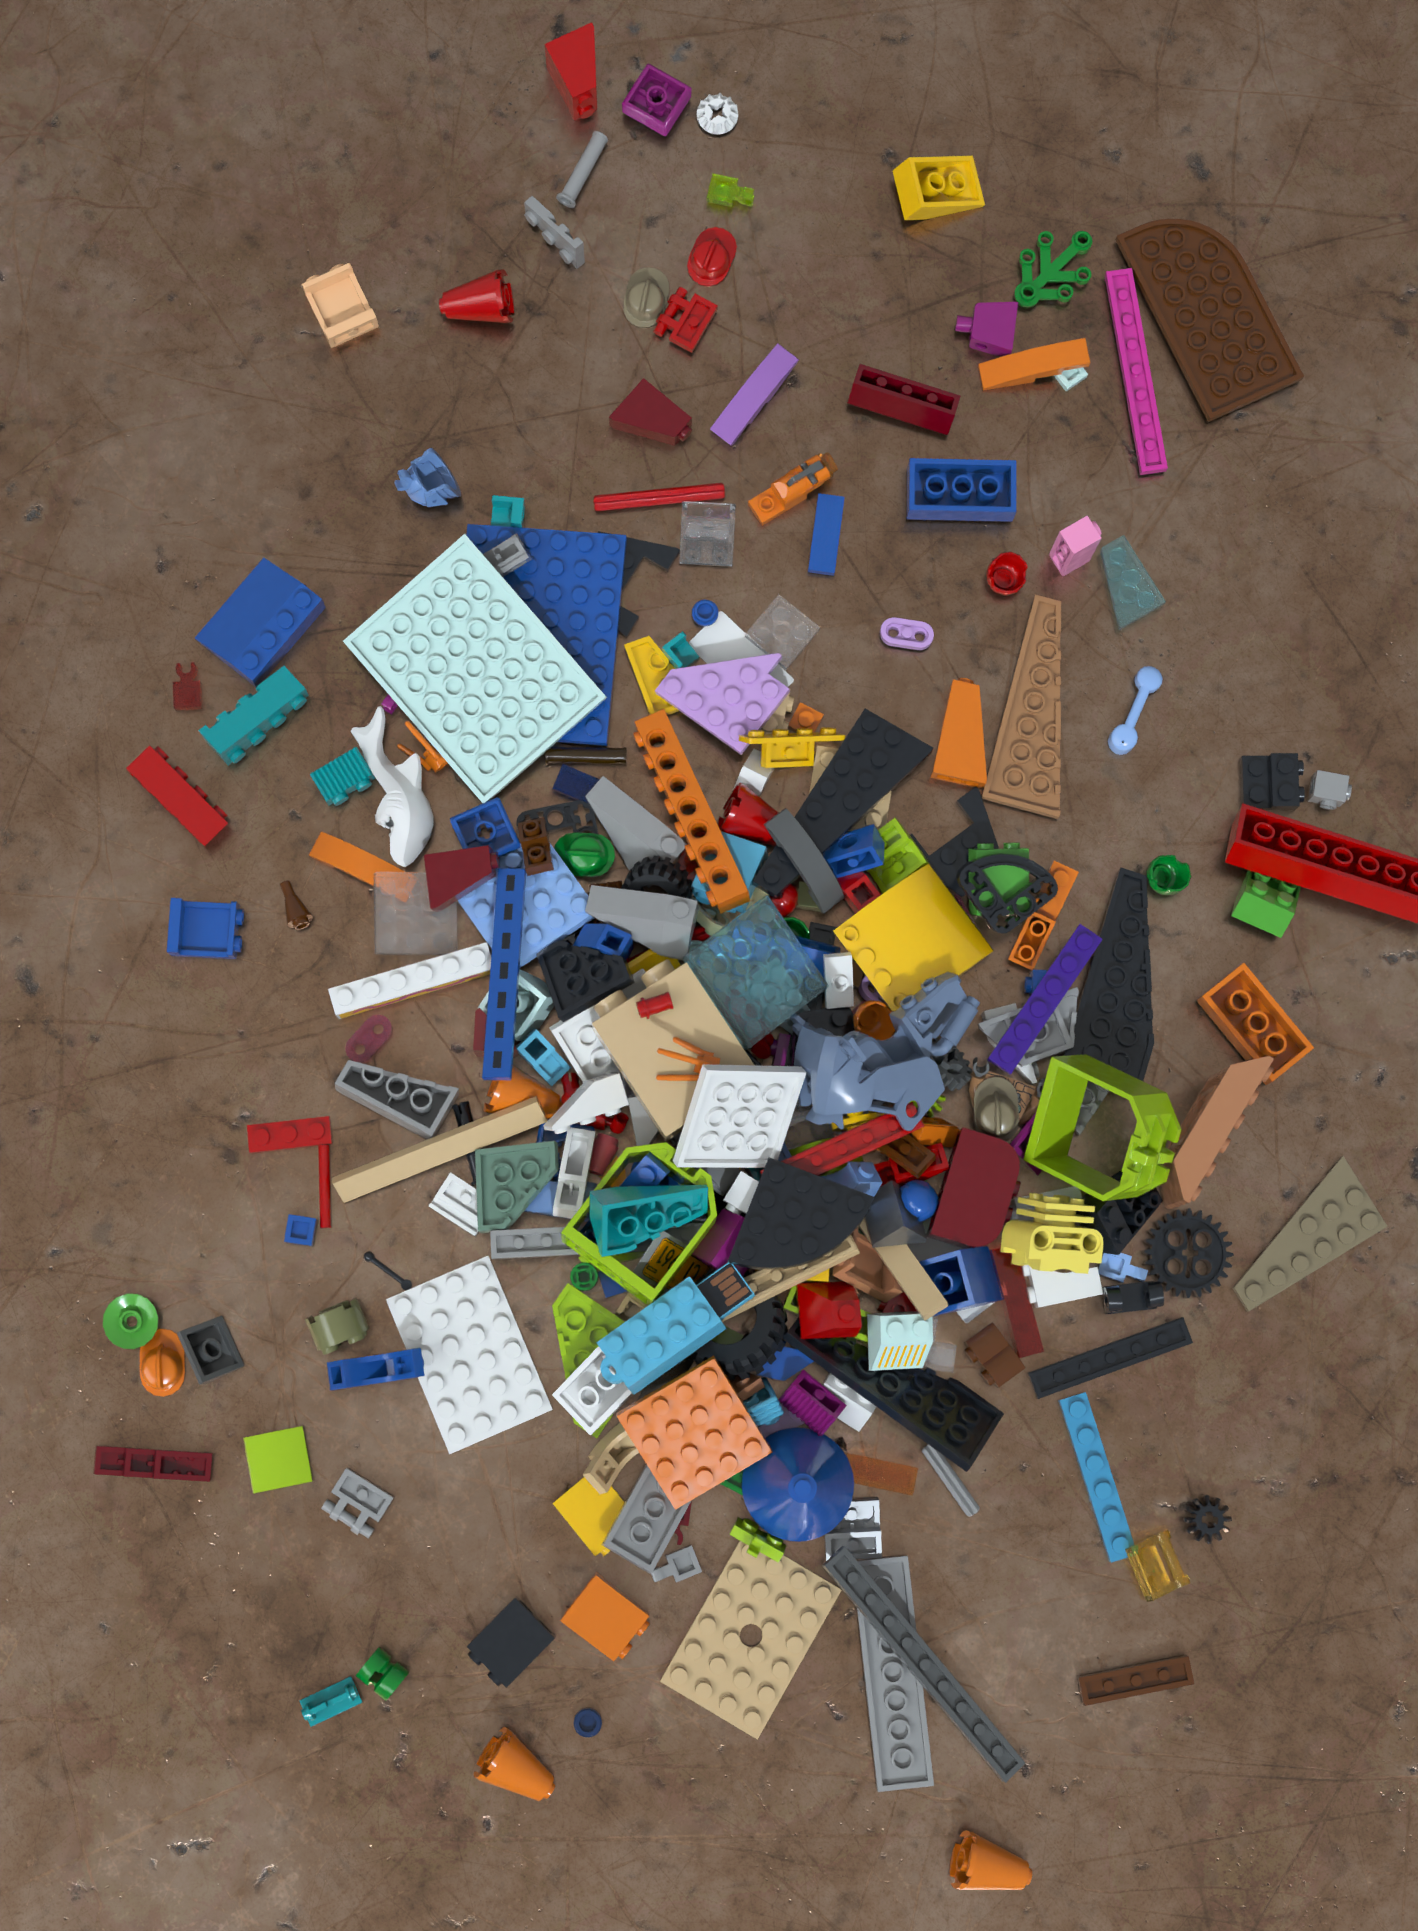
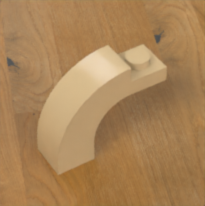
M621 1423L611 1429L588 1455L591 1462L584 1471L583 1476L599 1494L608 1492L621 1469L639 1453Z

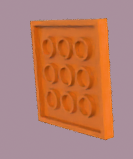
M714 1355L616 1413L618 1420L675 1510L772 1453L770 1445Z

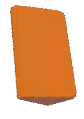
M923 1116L921 1120L924 1127L911 1133L913 1138L922 1145L942 1143L943 1147H953L959 1128L942 1118Z

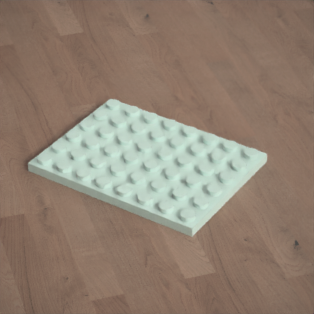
M465 534L343 640L482 803L490 801L607 698Z

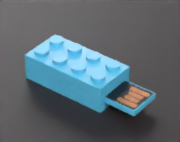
M731 1263L725 1264L697 1285L690 1276L596 1342L606 1356L600 1365L602 1376L612 1384L624 1382L632 1394L635 1395L723 1332L726 1327L721 1320L755 1296L754 1292ZM612 1366L615 1369V1375L611 1373L609 1367Z

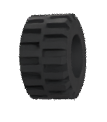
M654 856L652 860L649 857H645L641 863L639 861L636 862L633 868L630 869L621 888L644 892V886L657 885L662 887L668 895L691 899L693 894L691 889L692 880L687 879L689 874L687 870H681V864L677 861L675 864L671 863V858L669 857L660 860V856Z

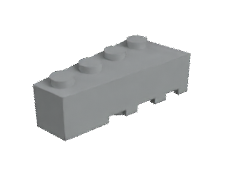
M351 1060L347 1061L334 1083L337 1092L426 1140L436 1136L452 1105H454L459 1096V1088L439 1085L429 1080L424 1081L412 1078L402 1073L397 1074L385 1071L382 1068Z

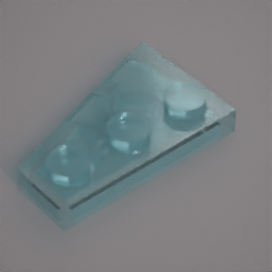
M1124 535L1100 549L1119 630L1165 604V599Z

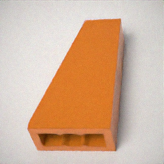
M967 678L953 679L930 778L970 787L977 786V788L983 789L987 781L980 686Z

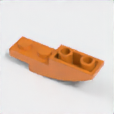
M1053 861L1048 872L1057 882V894L1025 919L1008 957V960L1030 970L1034 969L1079 873L1056 861ZM1043 883L1037 895L1041 892L1048 894L1047 888L1050 884Z

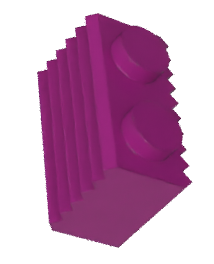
M804 1369L779 1398V1402L783 1403V1406L788 1411L796 1414V1417L804 1421L805 1425H808L814 1432H817L818 1436H822L847 1406Z

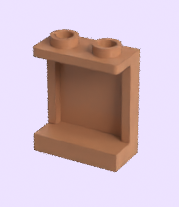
M858 1228L855 1229L851 1236L860 1253L835 1265L833 1276L886 1303L902 1293L903 1289L875 1249L872 1248L866 1236L858 1233Z

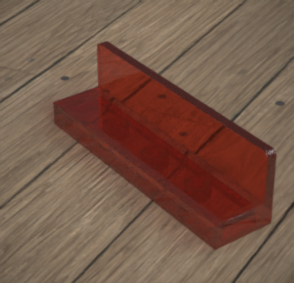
M1001 1248L989 1250L1003 1299L1001 1303L1014 1352L1019 1358L1044 1352L1032 1304L1029 1302L1022 1266L1011 1264L1012 1253L1000 1252Z

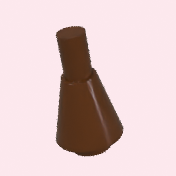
M289 880L280 883L285 897L287 927L294 928L295 930L306 928L313 919L312 914L299 897L295 895Z

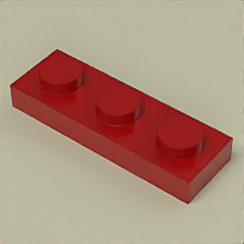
M330 1116L247 1125L249 1153L333 1144Z

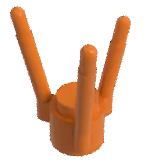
M406 721L405 725L426 749L423 754L426 759L420 756L421 764L427 771L431 769L435 773L440 771L448 762L409 721ZM402 744L397 745L408 756H412L415 753Z
M677 1037L673 1038V1042L698 1054L697 1058L662 1048L657 1049L659 1054L695 1064L693 1072L699 1074L703 1064H720V1058L714 1057V1053L704 1051ZM699 1074L657 1075L656 1079L667 1081H698Z

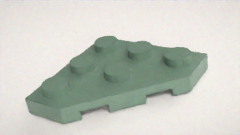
M556 1141L475 1150L478 1232L489 1233L492 1230L510 1229L558 1172V1143Z

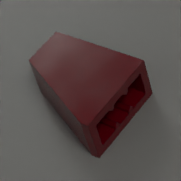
M644 378L609 416V426L613 429L673 446L680 440L682 442L685 441L693 430L691 428L692 417Z
M487 845L424 855L430 909L435 912L442 911L496 876V868L500 866L498 853L493 852V849Z

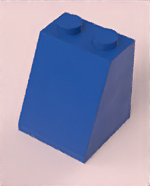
M988 1246L960 1249L919 1261L948 1303V1307L933 1316L975 1308L1003 1300Z

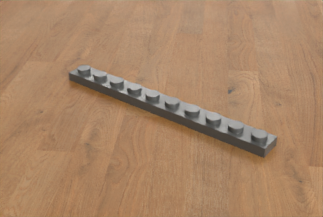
M842 1546L822 1565L823 1568L1000 1780L1006 1783L1025 1764V1761L849 1550Z

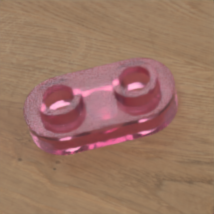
M383 1015L369 1017L346 1043L345 1051L350 1060L359 1063L367 1062L390 1038L392 1034L390 1021ZM382 1025L384 1028L383 1032L375 1034V1026ZM358 1045L365 1047L363 1054H356L355 1049Z

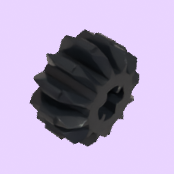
M1209 1495L1203 1496L1202 1503L1198 1498H1194L1192 1501L1196 1508L1194 1509L1190 1506L1185 1508L1187 1512L1191 1513V1517H1183V1522L1192 1523L1186 1529L1187 1533L1190 1534L1196 1531L1194 1540L1200 1541L1204 1536L1205 1543L1207 1544L1212 1543V1535L1216 1540H1222V1535L1219 1531L1227 1533L1230 1531L1227 1526L1223 1525L1224 1521H1232V1517L1223 1516L1228 1511V1506L1223 1505L1219 1507L1221 1500L1215 1497L1211 1502ZM1206 1512L1209 1516H1213V1522H1208L1210 1525L1208 1527L1207 1523L1202 1522V1516L1206 1517Z

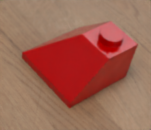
M846 1282L799 1283L796 1285L801 1339L856 1337L862 1328L860 1302L854 1286Z

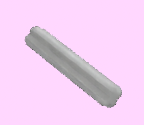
M927 1444L922 1449V1453L968 1517L976 1514L980 1510L976 1501L945 1457Z

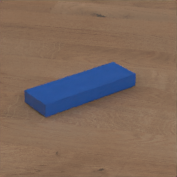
M818 493L808 567L809 573L832 576L835 574L845 498L843 496Z

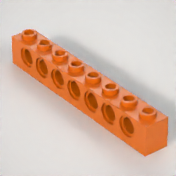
M660 710L634 721L637 730L633 733L635 741L639 748L642 746L645 748L647 754L643 755L648 769L654 768L657 776L653 779L659 793L664 791L667 799L663 800L669 815L675 814L677 822L674 825L679 837L685 836L688 842L684 847L690 861L695 859L698 864V868H695L700 883L706 882L709 891L705 893L711 907L717 906L720 914L750 902L748 889L665 710ZM656 742H664L660 747L653 746ZM666 764H674V767L671 769H663ZM678 786L685 787V789L681 792L673 791V789ZM687 809H695L693 814H683ZM699 831L706 832L703 837H694V834ZM709 854L717 855V857L711 861H707L704 859ZM719 877L727 878L725 883H715V880Z

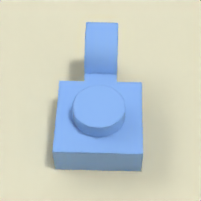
M1103 1253L1102 1263L1098 1267L1100 1276L1120 1283H1124L1126 1276L1144 1282L1148 1270L1130 1265L1132 1256L1124 1253L1119 1255Z

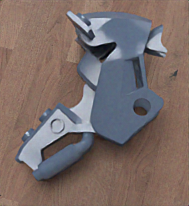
M946 972L935 978L931 977L921 984L922 989L919 992L902 999L900 1002L901 1007L889 1014L896 1032L886 1040H876L858 1031H851L843 1037L835 1036L825 1029L814 1028L797 1014H790L789 1017L794 1023L792 1029L799 1036L795 1050L794 1066L802 1067L807 1072L798 1100L800 1106L813 1105L805 1119L818 1125L831 1124L833 1122L842 1130L844 1129L843 1114L874 1111L895 1115L901 1127L906 1131H911L945 1090L938 1065L930 1059V1056L945 1055L953 1046H957L978 1013L977 1007L980 1002L974 997L966 996L960 986L961 979L958 975ZM940 1034L942 1038L937 1043L932 1044V1039H936ZM885 1101L895 1103L893 1108L881 1105ZM910 1101H916L918 1104V1111L913 1117H908L906 1114V1106Z

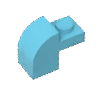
M535 1028L515 1046L522 1058L551 1087L571 1068Z

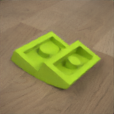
M893 818L878 830L885 842L884 865L866 870L871 874L882 893H885L920 868L930 864L897 818Z
M303 1426L243 1438L253 1493L312 1482Z

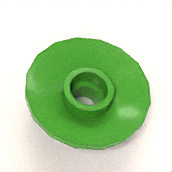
M124 1294L116 1297L106 1308L103 1315V1328L106 1336L114 1345L123 1349H136L145 1346L153 1339L158 1329L159 1317L156 1307L149 1299L139 1294ZM132 1316L137 1318V1324L134 1327H130L128 1324V1319Z

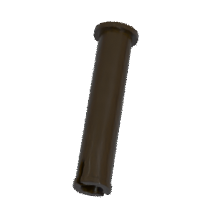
M550 747L545 752V766H548V763L626 765L627 748Z

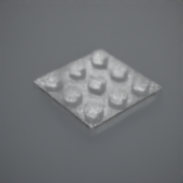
M426 872L373 873L375 954L445 955L458 951L457 901L442 911L435 912L431 910Z

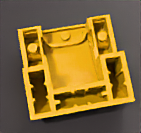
M930 864L925 865L900 881L833 930L848 952H851L853 959L892 1011H896L901 1007L900 1002L902 999L919 992L922 989L921 984L931 977L935 978L946 972L960 977L994 951Z

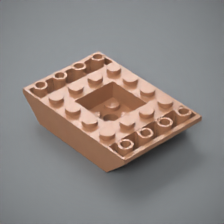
M1266 1056L1232 1064L1209 1077L1180 1125L1181 1133L1178 1143L1170 1142L1167 1147L1175 1152L1173 1162L1161 1164L1170 1169L1167 1182L1159 1186L1165 1208L1169 1210L1186 1203L1189 1204L1197 1199L1203 1188L1199 1184L1205 1177L1208 1178L1217 1165L1214 1162L1218 1152L1223 1154L1231 1141L1228 1135L1233 1128L1236 1130L1239 1128L1245 1118V1115L1242 1114L1243 1110L1248 1105L1251 1106L1259 1095V1091L1256 1088L1262 1081L1266 1082L1274 1068L1270 1065L1274 1058Z

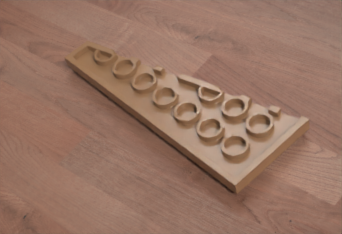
M1035 594L989 766L987 781L983 789L982 799L1058 819L1061 812V601Z

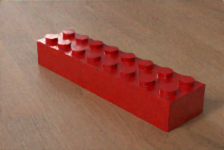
M1242 803L1232 823L1225 863L1418 924L1417 858Z

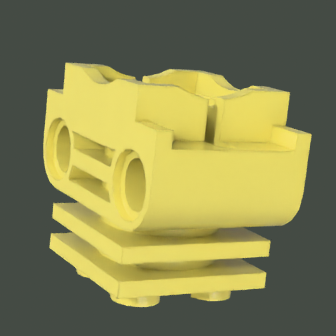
M1029 1193V1198L1018 1197L1017 1203L1035 1206V1209L1017 1208L1016 1214L1034 1217V1219H1014L1007 1222L1004 1226L1000 1252L1012 1253L1011 1264L1018 1266L1029 1265L1032 1269L1052 1272L1058 1269H1068L1074 1273L1088 1274L1089 1263H1102L1103 1237L1101 1233L1095 1229L1075 1225V1222L1093 1223V1217L1076 1214V1211L1094 1212L1095 1206L1085 1205L1084 1199H1070V1196L1064 1195L1048 1197L1039 1193Z

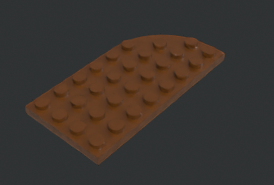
M1184 219L1151 221L1117 235L1115 240L1129 268H1132L1133 276L1208 422L1297 383L1304 378L1246 262L1227 238L1206 225Z

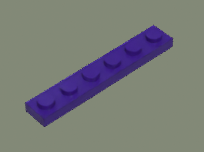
M1078 925L987 1060L1009 1075L1013 1072L1103 940L1101 937L1083 925Z

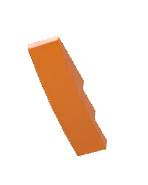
M1086 338L1002 356L978 364L982 389L989 390L1033 383L1036 378L1061 375L1064 370L1089 367L1090 358Z

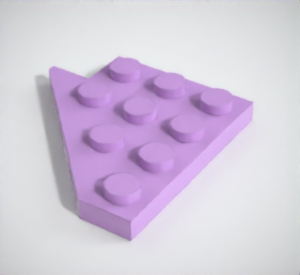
M775 653L671 669L656 688L655 693L742 755L750 744L739 741V735H748V730H761L789 694L790 689L770 675L782 659L781 654Z

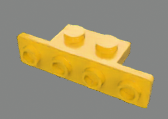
M822 727L820 732H812L813 729L797 728L796 733H789V730L773 729L772 734H764L763 730H748V735H739V741L748 744H762L761 767L814 766L815 742L844 741L845 735L837 733L836 728Z

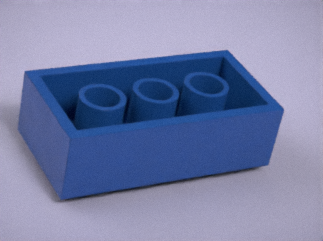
M909 459L907 466V519L1013 522L1016 514V460Z

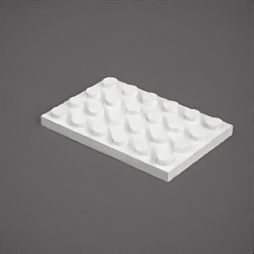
M489 1256L386 1299L406 1350L421 1348L425 1376L418 1377L449 1454L553 1410Z

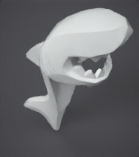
M378 706L371 722L366 727H353L351 733L357 740L373 775L387 793L377 809L375 821L384 828L391 829V833H389L390 854L397 864L406 867L414 862L425 848L431 836L433 812L429 801L422 791L420 756L414 753L403 764L395 766L384 754L383 736L386 718L384 709Z

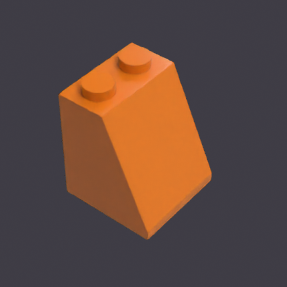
M598 1572L595 1573L560 1619L563 1624L612 1661H615L617 1657L623 1659L632 1648V1645L629 1643L635 1634L640 1637L650 1625L647 1621L649 1613Z

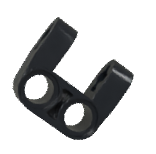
M1160 1281L1102 1287L1105 1314L1150 1310L1164 1306V1293Z

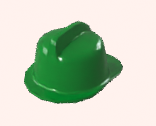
M568 833L559 838L554 846L555 851L574 876H601L609 871L615 859L614 847L610 840L603 835L595 833Z

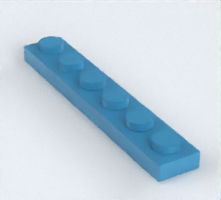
M1086 1392L1058 1400L1109 1562L1112 1563L1137 1555Z

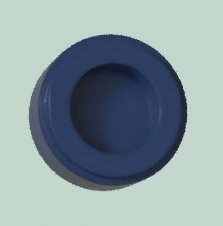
M587 1707L577 1712L574 1718V1728L579 1735L593 1737L600 1731L602 1718L597 1710Z

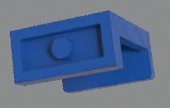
M171 898L167 953L171 956L237 959V952L242 950V936H238L239 925L244 923V909H240L237 901H231V903H212Z

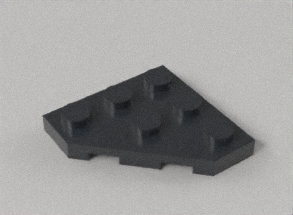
M561 940L536 954L558 1018L563 1022L598 1004L614 992L623 990L635 983L628 963L622 956L614 954L611 956L601 953L599 950L584 946H573Z

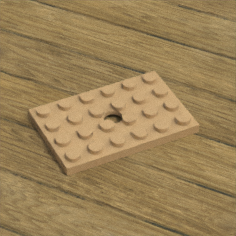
M739 1541L661 1677L660 1682L758 1740L842 1589L784 1555L779 1563L761 1552L755 1558L746 1553L749 1545ZM749 1624L757 1625L762 1631L761 1641L752 1647L746 1646L740 1639L742 1628Z

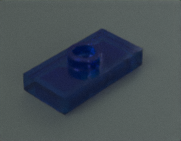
M562 764L552 790L589 804L585 796L600 779Z

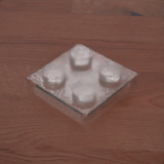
M778 595L746 632L745 638L766 655L781 654L782 659L778 664L787 670L819 632L820 627L782 596Z

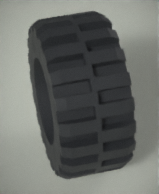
M715 1270L709 1272L708 1275L710 1276L711 1274H713ZM747 1271L744 1277L750 1275V1272ZM700 1277L694 1283L697 1285L703 1280ZM778 1295L753 1306L757 1313L756 1323L750 1334L743 1340L726 1345L710 1340L690 1355L691 1358L698 1365L714 1355L729 1380H734L735 1375H739L741 1379L750 1378L749 1373L752 1371H756L757 1374L764 1371L762 1367L768 1362L772 1365L777 1359L774 1355L776 1350L782 1352L785 1345L782 1337L788 1332V1327L785 1324L788 1321L787 1314Z

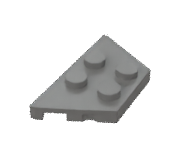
M1078 987L1067 991L1018 1063L1020 1067L1074 1047ZM1022 1008L978 1024V1027L997 1045Z

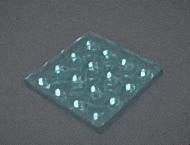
M768 895L761 898L683 957L745 1050L751 1048L829 987Z

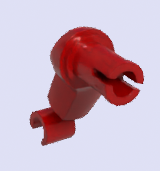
M571 1072L572 1081H569L568 1073L561 1077L564 1094L561 1097L562 1105L580 1087L579 1077L576 1073ZM620 1112L615 1114L613 1118L605 1116L604 1113L595 1116L596 1121L585 1125L600 1130H605L606 1126H610V1130L613 1133L619 1134L624 1131L629 1117L627 1114Z

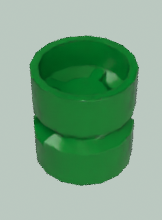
M378 1647L356 1674V1677L367 1686L373 1685L374 1692L384 1701H387L409 1674V1671L398 1662L392 1663L391 1656L381 1647Z

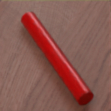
M318 1145L320 1228H331L329 1145Z

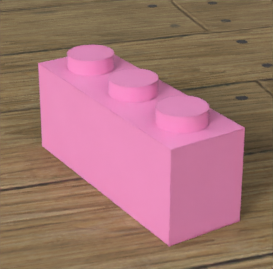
M1085 516L1059 532L1049 556L1062 577L1091 560L1101 540L1099 526L1095 521L1091 522L1089 517Z

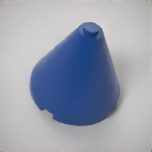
M787 1428L768 1435L765 1439L770 1445L772 1453L745 1468L742 1474V1494L750 1515L762 1529L783 1540L809 1541L827 1534L842 1521L852 1502L854 1477L847 1456L831 1438L824 1434L818 1436V1433L812 1429Z

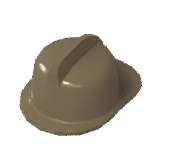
M655 268L639 269L631 275L628 282L623 311L629 322L637 327L648 328L656 325L659 315L665 312L669 295V282L660 270Z
M1000 1077L987 1078L976 1089L974 1096V1122L977 1132L1007 1141L1017 1131L1019 1123L1017 1091L1012 1083Z

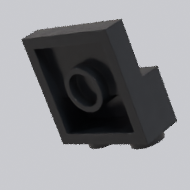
M1298 753L1241 756V804H1247L1262 810H1296L1300 806V802H1304L1305 798L1304 787L1299 786V776H1303L1304 763L1303 760H1298Z

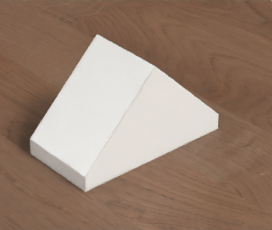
M753 749L744 763L734 786L735 788L736 785L739 786V783H743L759 797L774 768L761 767V751Z

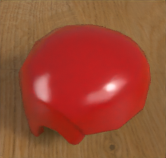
M1011 551L1000 553L988 565L986 572L988 585H990V588L995 593L1004 596L1015 594L1026 583L1027 563L1019 554Z
M792 883L777 898L770 895L759 906L758 911L773 920L788 917L798 903L797 887Z

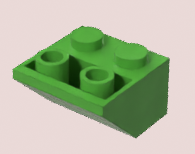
M1248 870L1235 900L1231 916L1281 938L1295 914L1301 886Z

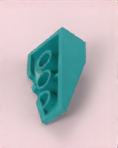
M706 1185L630 1186L590 1191V1220L599 1253L602 1257L630 1252L637 1248V1244L649 1238L654 1240L660 1237L661 1232L673 1226L680 1227L708 1213V1187Z

